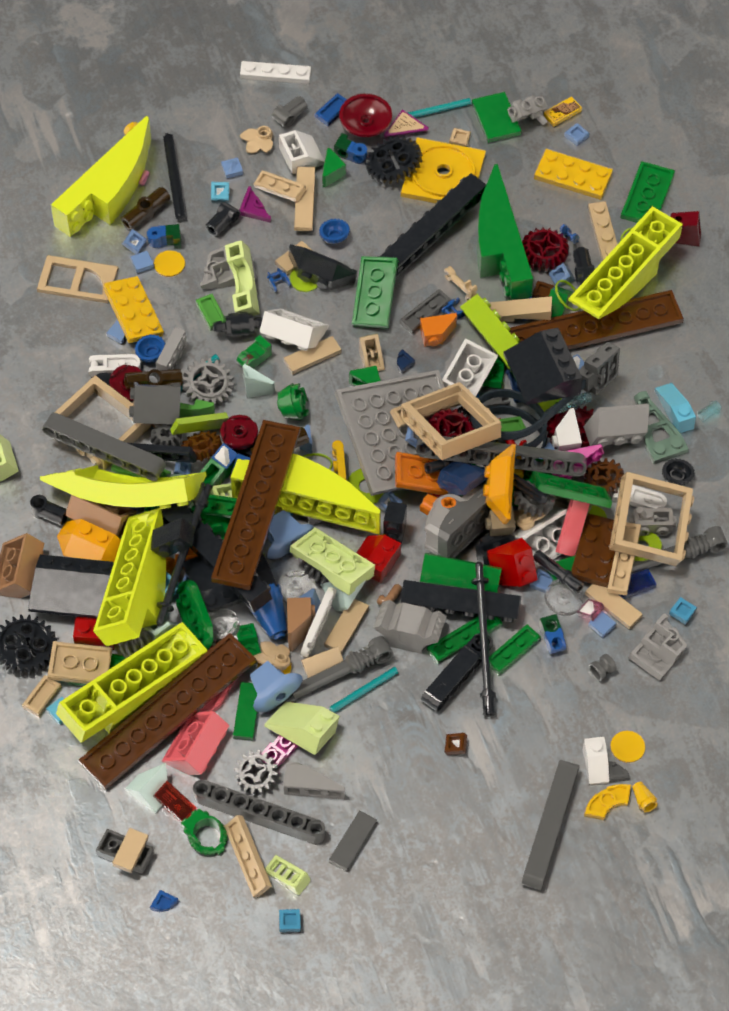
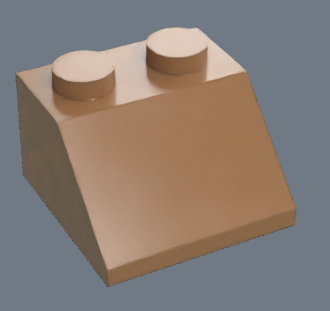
M311 597L287 598L288 648L290 652L294 651L306 639L315 618V605H311Z

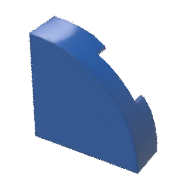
M159 890L150 906V910L156 912L167 911L178 903V898Z

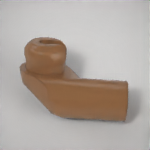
M395 584L386 597L384 595L378 597L377 604L381 605L382 602L387 600L394 602L402 592V586Z

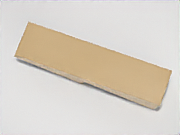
M297 167V182L305 185L307 189L299 202L295 203L294 231H312L315 167Z
M552 296L489 302L491 304L489 308L491 310L495 309L498 312L501 322L514 323L515 319L551 320Z

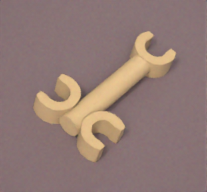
M451 266L444 269L447 273L445 278L448 281H453L467 294L465 296L466 301L477 294V286H472L471 280L466 282L461 280Z

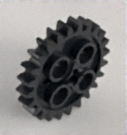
M397 135L395 139L390 137L389 141L383 139L382 144L377 143V148L372 147L373 152L367 153L369 157L366 158L367 163H365L367 172L372 179H375L377 183L381 181L382 184L388 181L389 185H391L392 181H395L397 184L399 179L405 181L406 176L411 177V172L416 173L415 168L420 167L419 163L422 162L421 157L423 155L419 144L417 145L416 141H412L411 137L406 139L403 136L400 139ZM388 151H391V152H392V154H393V156H394V158H395V160H396V162H397V164H398V166H399V169H396V167H395V165H394V162H393L392 158L390 157Z
M21 614L19 620L12 616V622L5 620V626L0 625V665L5 663V670L11 667L12 674L19 670L20 676H22L24 671L30 676L31 670L38 674L39 667L45 670V663L48 665L50 663L53 641L57 642V638H54L55 631H51V625L45 627V620L39 623L38 616L31 620L30 614L27 616V619H24ZM24 631H30L31 633H30V634H24L23 632H24ZM12 641L15 642V644L9 645L7 644V642ZM42 645L43 648H36L35 646ZM20 656H27L28 658H27V659H20L19 657H20Z

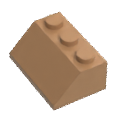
M71 495L65 516L71 518L70 520L83 519L119 537L123 535L128 517L136 515L137 510L129 507L96 503Z
M25 533L2 544L0 553V596L23 598L31 594L35 567L39 555H43L44 542Z

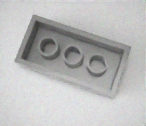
M174 327L156 362V368L159 371L174 370V367L177 366L178 359L183 354V349L187 347L185 330Z

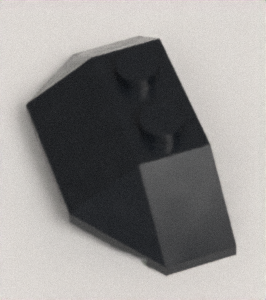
M290 244L288 256L297 277L301 280L314 283L318 287L328 290H334L356 282V270L350 269L347 265L305 247Z

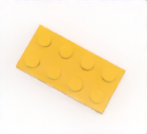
M546 149L536 169L534 179L601 200L612 176L613 169Z
M138 276L103 284V289L128 343L137 342L142 337L150 334L158 335L159 337L163 336L164 330Z

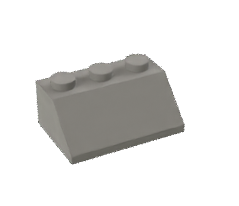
M649 404L598 408L584 425L590 446L599 444L602 447L611 444L618 446L624 443L637 444L641 442L648 432Z

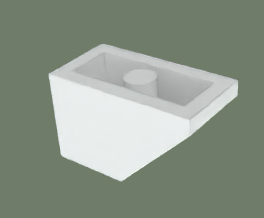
M574 408L569 409L556 427L554 436H552L553 447H556L557 450L568 451L581 448L582 441Z
M605 737L584 739L583 754L589 786L609 784L608 754Z

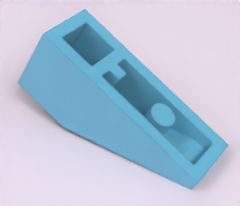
M673 383L656 387L654 390L674 427L680 433L694 429L696 415L687 399Z

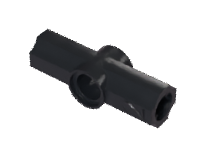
M578 247L576 250H573L575 279L579 286L595 270L594 265L591 264L589 250L585 247Z

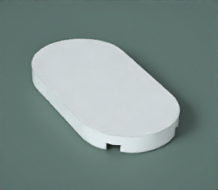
M329 586L304 641L300 654L302 657L308 658L313 651L331 610L332 599H335L337 592L335 588Z

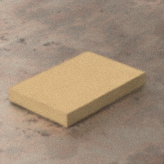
M53 641L47 679L88 684L110 669L112 648Z

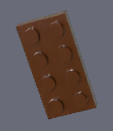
M590 513L586 516L571 570L572 575L578 580L608 588L616 552L609 549L614 523L613 519Z

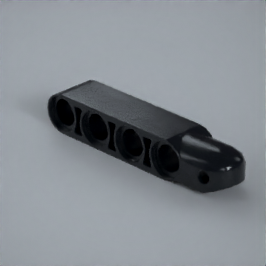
M480 633L472 637L423 693L421 701L436 712L443 708L482 662ZM488 635V646L490 651L492 648V639Z

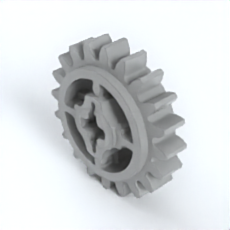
M201 358L200 364L195 360L193 366L188 365V371H184L182 383L184 385L182 390H187L185 396H192L190 402L198 399L213 402L214 407L216 402L221 406L223 400L227 401L228 395L232 394L234 386L232 382L233 376L229 375L230 369L224 370L225 364L218 366L219 360L212 363L211 358H209L206 363ZM199 373L202 374V376L199 377L197 381H193L196 375H198ZM218 385H222V388L218 392L214 393V390L218 388Z

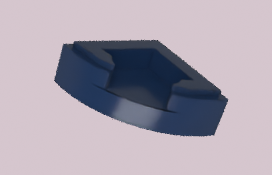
M403 349L397 357V368L401 374L415 364V359Z

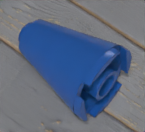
M269 584L273 599L255 613L250 608L249 610L269 638L277 641L286 637L285 634L288 632L280 584H277V586Z

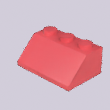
M214 711L197 712L182 725L162 762L188 775H201L207 769L209 760L216 753L217 747L226 736V731L230 725Z

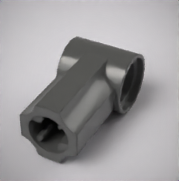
M297 96L285 106H277L272 112V118L284 128H288L298 115L308 109V105L304 98Z

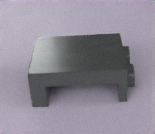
M134 382V388L130 387V399H133V406H129V417H132L133 423L173 424L180 414V384L172 383V386L139 385L138 382Z

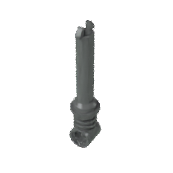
M713 526L708 528L703 535L699 534V537L697 535L694 538L688 537L687 542L684 543L685 557L693 560L697 555L703 554V552L711 551L712 553H717L726 549L728 542L721 527ZM675 546L662 550L674 553ZM634 560L632 573L663 563L653 560Z
M383 636L375 637L368 643L367 648L364 647L363 650H358L359 653L357 651H350L344 661L303 680L300 687L292 693L293 697L289 698L288 702L296 703V699L349 673L355 674L358 672L361 674L365 666L370 667V665H374V662L384 664L393 657L394 653Z

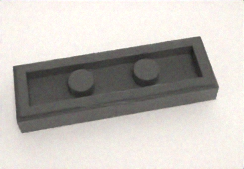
M438 289L402 317L400 324L413 334L420 329V318L438 315L443 307L447 306L448 302L452 299Z
M359 810L329 858V863L347 872L375 827L377 819Z

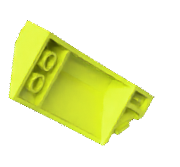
M98 465L83 469L79 468L66 472L40 476V480L78 498L96 503L122 507L159 506L160 509L170 508L171 504L177 503V506L189 505V501L194 500L197 496L200 485L205 480L206 472L159 477L157 481H151L144 477L99 469Z

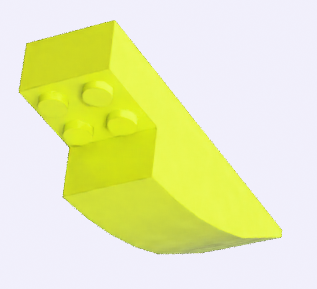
M145 116L51 204L53 222L57 229L71 237L87 221H90L93 215L111 225L121 214L136 191L145 170L151 143L148 116Z
M652 206L569 297L568 301L597 319L620 308L657 274L660 259L680 238L683 224Z
M293 454L276 507L277 510H284L380 535V509L350 482L335 472L312 460ZM237 459L231 475L232 498H238L250 460Z
M160 508L130 516L127 519L93 630L106 646L139 638L142 628L157 624L156 620L160 612L157 603L163 602L165 597L166 558L160 557L151 550L153 530L163 526L162 510Z
M181 622L60 701L56 715L81 743L103 728L108 733H111L208 650L186 625Z

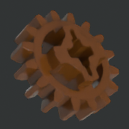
M208 430L207 432L201 431L200 434L193 433V436H188L181 446L192 447L198 457L197 460L202 462L205 458L209 460L210 456L216 453L222 445L220 435H217L216 432L211 433Z
M605 458L604 462L598 460L596 464L591 463V468L587 467L586 473L583 475V481L587 484L604 487L608 495L611 496L612 491L618 492L617 487L620 488L624 470L621 468L620 463H615L614 459L608 462V459Z

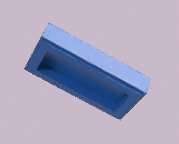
M337 93L315 113V118L329 126L339 117L340 108L347 99Z

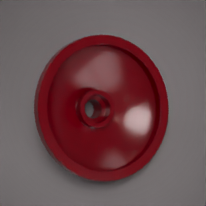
M364 93L347 99L340 108L339 118L341 125L349 133L359 137H373L383 133L390 126L392 110L388 102L374 94Z

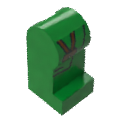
M259 335L255 338V342L238 355L236 362L240 366L246 364L254 369L272 355V345Z

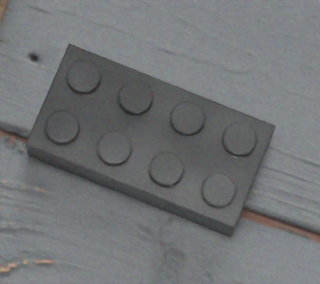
M106 829L96 848V855L113 862L125 836ZM145 844L133 871L141 874L144 873L154 854L153 847Z

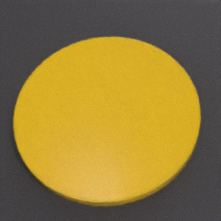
M173 250L163 251L154 259V268L162 276H176L185 267L184 257L179 252Z
M621 731L612 738L610 748L616 759L632 763L643 756L645 743L639 734L633 731Z

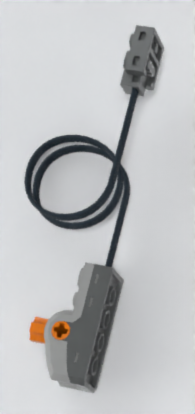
M607 342L602 347H599L596 353L585 360L584 366L579 369L582 376L581 391L584 390L596 396L618 376L619 347ZM511 389L491 390L478 398L482 404L487 400L497 397L513 398L525 403L521 392ZM575 396L562 398L546 414L538 403L528 405L540 416L539 420L517 407L508 405L489 407L492 414L505 413L520 416L532 424L518 431H501V437L498 439L515 440L527 437L538 431L540 435L523 446L537 447L543 441L541 448L545 449L547 421ZM471 415L472 428L478 429L483 427ZM487 480L463 497L455 494H446L437 498L428 494L423 498L420 511L428 515L425 523V549L436 555L455 558L486 529L485 518H488L491 510L485 503L486 496H483L484 485H487Z

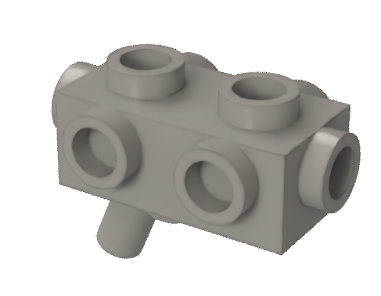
M532 95L526 98L525 101H522V99L512 103V107L507 109L512 122L531 117L532 120L536 118L542 126L548 122L541 114L548 108L543 95L537 97Z
M637 507L633 510V516H629V523L641 524L640 536H647L650 533L666 536L672 533L673 527H676V516H673L672 508Z

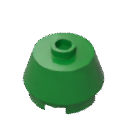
M291 383L278 392L277 406L284 418L301 420L309 415V409H306L308 397L304 387L300 388V383Z

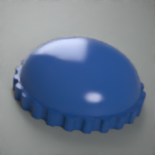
M336 218L327 220L321 224L319 229L321 239L329 244L343 242L350 233L348 223Z
M146 335L139 339L135 345L136 356L143 362H156L165 346V342L158 335Z

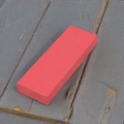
M570 499L555 552L570 557L575 556L589 503Z

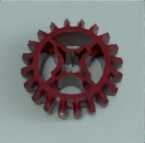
M542 227L541 230L535 228L534 232L529 231L528 235L524 236L522 244L532 270L538 268L540 272L541 269H545L547 273L548 269L554 270L555 267L562 263L565 264L569 255V244H567V238H564L563 233L558 234L557 229L551 231V227L548 230Z
M450 408L445 411L442 409L435 413L428 421L441 436L457 437L475 430V428H472V422L468 421L470 416L465 418L463 416L464 411L459 414L457 409L453 411Z

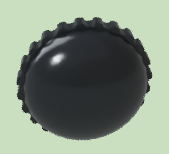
M675 458L665 462L662 468V475L667 482L683 486L692 481L695 470L688 461Z

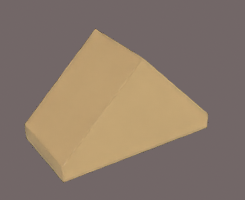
M378 334L359 337V353L364 368L377 366L378 371L385 370Z

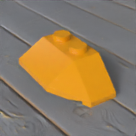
M516 444L510 445L485 467L484 477L487 478V485H484L483 496H486L485 503L503 524H507L511 519Z
M83 519L66 521L57 535L63 557L114 562L121 539L115 534Z

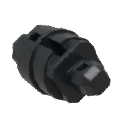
M247 312L231 313L228 316H223L224 322L215 321L213 323V331L223 332L224 330L225 335L230 337L248 336L254 333V327L256 329L261 327L263 318L255 317L253 319V315Z

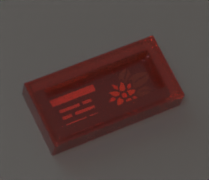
M168 780L153 795L180 822L185 818H189L191 813L197 809Z

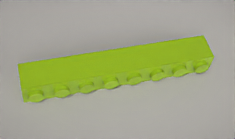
M477 293L461 305L460 308L510 370L503 353L521 341L515 333L511 335L509 332L511 329L505 321L501 323L499 320L501 318L495 309L491 310L489 308L491 304L485 297L482 299ZM562 398L538 404L545 412Z

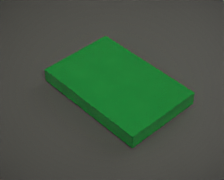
M505 92L472 99V106L488 143L521 135L518 121L512 122L507 109L511 105Z

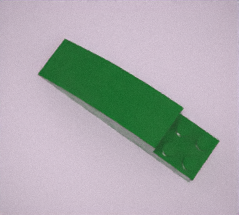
M494 164L481 198L477 237L480 278L499 275L500 282H504L505 285L503 287L504 295L508 297L509 301L529 299V297H532L533 276L499 166Z

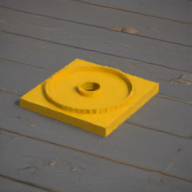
M417 137L416 143L417 145L419 144L423 155L421 157L422 162L419 163V168H415L416 173L411 172V177H405L401 197L431 203L442 200L451 188H455L463 177H467L470 173L477 178L480 177L486 151ZM446 168L450 172L448 174H440L437 170Z

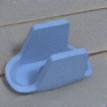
M284 510L274 515L267 535L271 544L267 554L268 559H279L290 553V546L314 527L311 524L298 523Z
M266 661L250 674L257 692L253 705L255 711L260 713L269 712L284 702L300 687L303 677L297 673L283 674L269 661Z

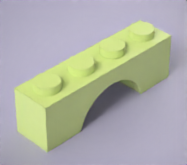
M242 240L225 245L227 262L232 270L236 285L235 294L232 295L234 310L239 313H251L253 316L259 315L250 248Z

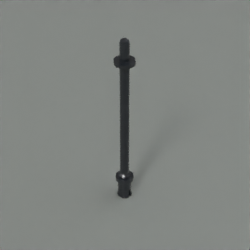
M204 482L201 483L198 495L193 500L195 510L190 524L195 526L194 534L202 510L209 505L208 499L213 488L208 483L205 486ZM189 548L180 551L164 600L157 603L160 612L156 623L159 626L164 624L167 613L174 610V607L170 604Z
M476 562V578L471 580V583L477 585L484 689L480 693V698L483 704V716H491V714L496 715L494 704L496 692L491 689L484 587L485 584L489 583V579L484 578L482 562Z

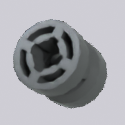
M604 654L599 658L598 662L593 661L589 664V669L592 675L601 681L606 677V674L613 673L617 666L608 654Z

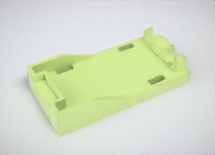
M316 527L290 546V552L293 553V557L298 560L300 558L318 569L335 587L348 595L352 594L362 582L368 581L374 576L375 564Z

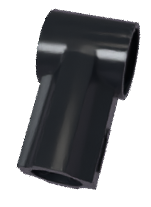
M225 201L222 202L216 214L205 225L206 229L211 235L218 236L229 224H234L238 220L240 210Z
M40 494L31 498L30 505L35 518H45L58 525L65 524L67 516H65L66 508L47 501L46 497Z

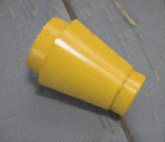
M637 782L632 786L639 809L643 810V812H650L657 807V798L643 782Z

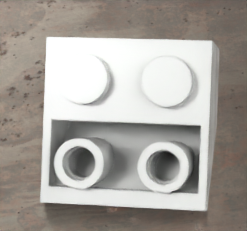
M297 130L279 135V149L292 175L297 173V167H318L324 165L325 161L311 135Z

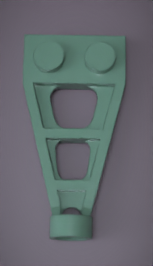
M647 391L637 393L634 396L636 404H649V414L654 413L659 420L657 423L648 425V432L643 437L646 451L653 464L688 453L689 448L681 433L651 401ZM662 428L670 436V438L655 442L652 431Z

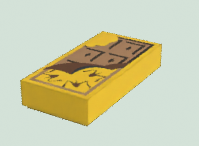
M571 96L544 111L543 116L555 127L582 112V107Z

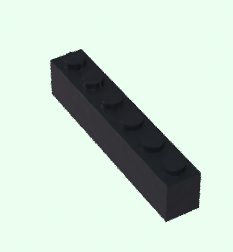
M410 580L403 581L401 603L425 606V608L436 612V608L444 609V613L455 614L456 611H461L463 616L475 617V613L478 614L477 590ZM485 591L487 619L494 620V616L502 617V621L513 623L514 619H519L522 596Z

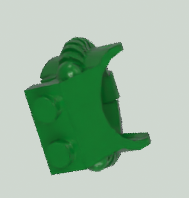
M199 808L194 810L189 818L182 820L181 828L188 836L189 844H191L195 851L197 850L198 853L206 856L215 855V853L220 855L225 851L227 831L217 818L210 816L207 811L203 812ZM204 826H210L218 830L220 833L219 845L215 848L213 846H202L195 837L196 832Z

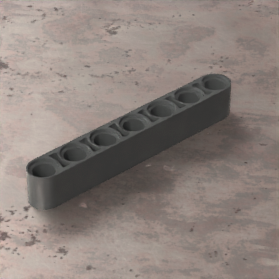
M51 413L42 427V431L51 438L151 481H157L167 465L162 458L58 413Z
M559 760L521 885L542 890L580 765Z
M201 779L193 784L194 800L200 805L234 817L242 815L244 820L311 844H321L325 840V824L319 819ZM200 790L207 791L205 794L198 793ZM218 797H225V798H226V799L223 800V801H218V800H217ZM239 803L244 804L243 807H236ZM256 810L264 811L261 814L254 813ZM278 816L283 818L280 821L274 820ZM295 823H300L302 826L293 827L292 825ZM319 830L321 833L313 834L312 831Z

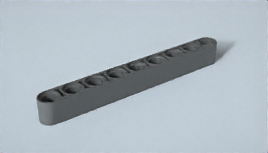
M442 436L446 441L449 440V439L454 438V437ZM418 437L416 453L423 458L441 460L429 447H422L421 444L425 443ZM487 442L467 450V452H462L444 460L489 465L497 457V454L502 453L511 444ZM516 445L514 469L576 477L582 476L586 472L587 460L581 453ZM479 451H485L486 454H485V455H481V454H479L478 452H479ZM517 456H523V457H525V458L520 460V459H517L516 457H517ZM542 458L544 461L538 462L535 459ZM560 460V461H562L563 463H562V464H556L555 461ZM575 463H581L582 466L577 467V466H574V464H575Z

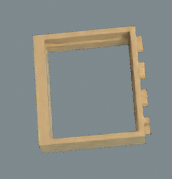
M97 376L91 378L54 412L68 417L89 396L96 393L133 421L132 417H129V406H133V403ZM135 423L119 440L126 443H134L151 427V424ZM77 449L82 456H87L94 465L97 464L104 470L112 464Z
M461 382L401 404V419L441 460L501 437L502 426L499 418H496L489 408H486ZM459 402L483 427L446 441L422 415Z
M626 472L621 477L609 549L673 566L679 564L684 560L686 554L684 543L687 542L689 532L686 530L687 525L691 521L689 511L694 502V496H692L693 489ZM632 484L683 497L674 553L623 540Z

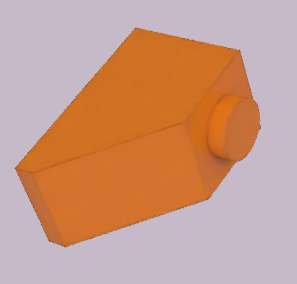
M457 313L420 318V332L424 347L443 344L457 326Z

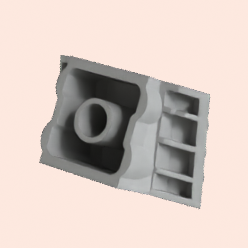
M387 600L382 602L373 628L387 638L390 647L422 654L426 645L438 643L446 615L440 611L431 612L425 607L407 603L395 604L393 601Z

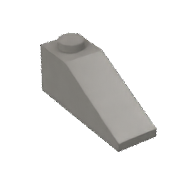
M300 763L286 764L284 795L345 800V787L306 765Z

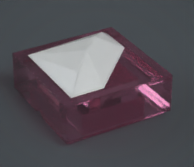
M588 599L577 611V614L581 618L594 621L605 607L601 602Z

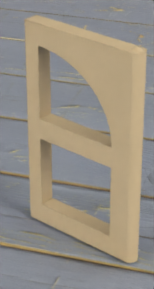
M47 255L37 286V292L109 303L104 289L102 295L79 291L84 271L96 275L103 285L106 282L115 281L119 268L113 265ZM53 266L76 269L70 290L47 286Z

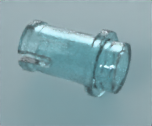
M710 401L708 406L697 411V416L704 422L712 415H718L722 407L718 401Z

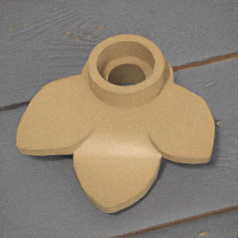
M260 126L258 129L250 128L240 135L241 139L247 141V153H257L260 150L267 153L273 147L271 140L273 132L268 126Z
M523 509L513 510L515 523L521 530L533 528L534 522L546 515L542 513L541 517L538 514L531 516L529 512L524 514Z
M263 641L260 643L262 653L254 655L256 661L263 665L266 661H269L280 671L287 669L290 665V651L283 644L276 646L272 642Z

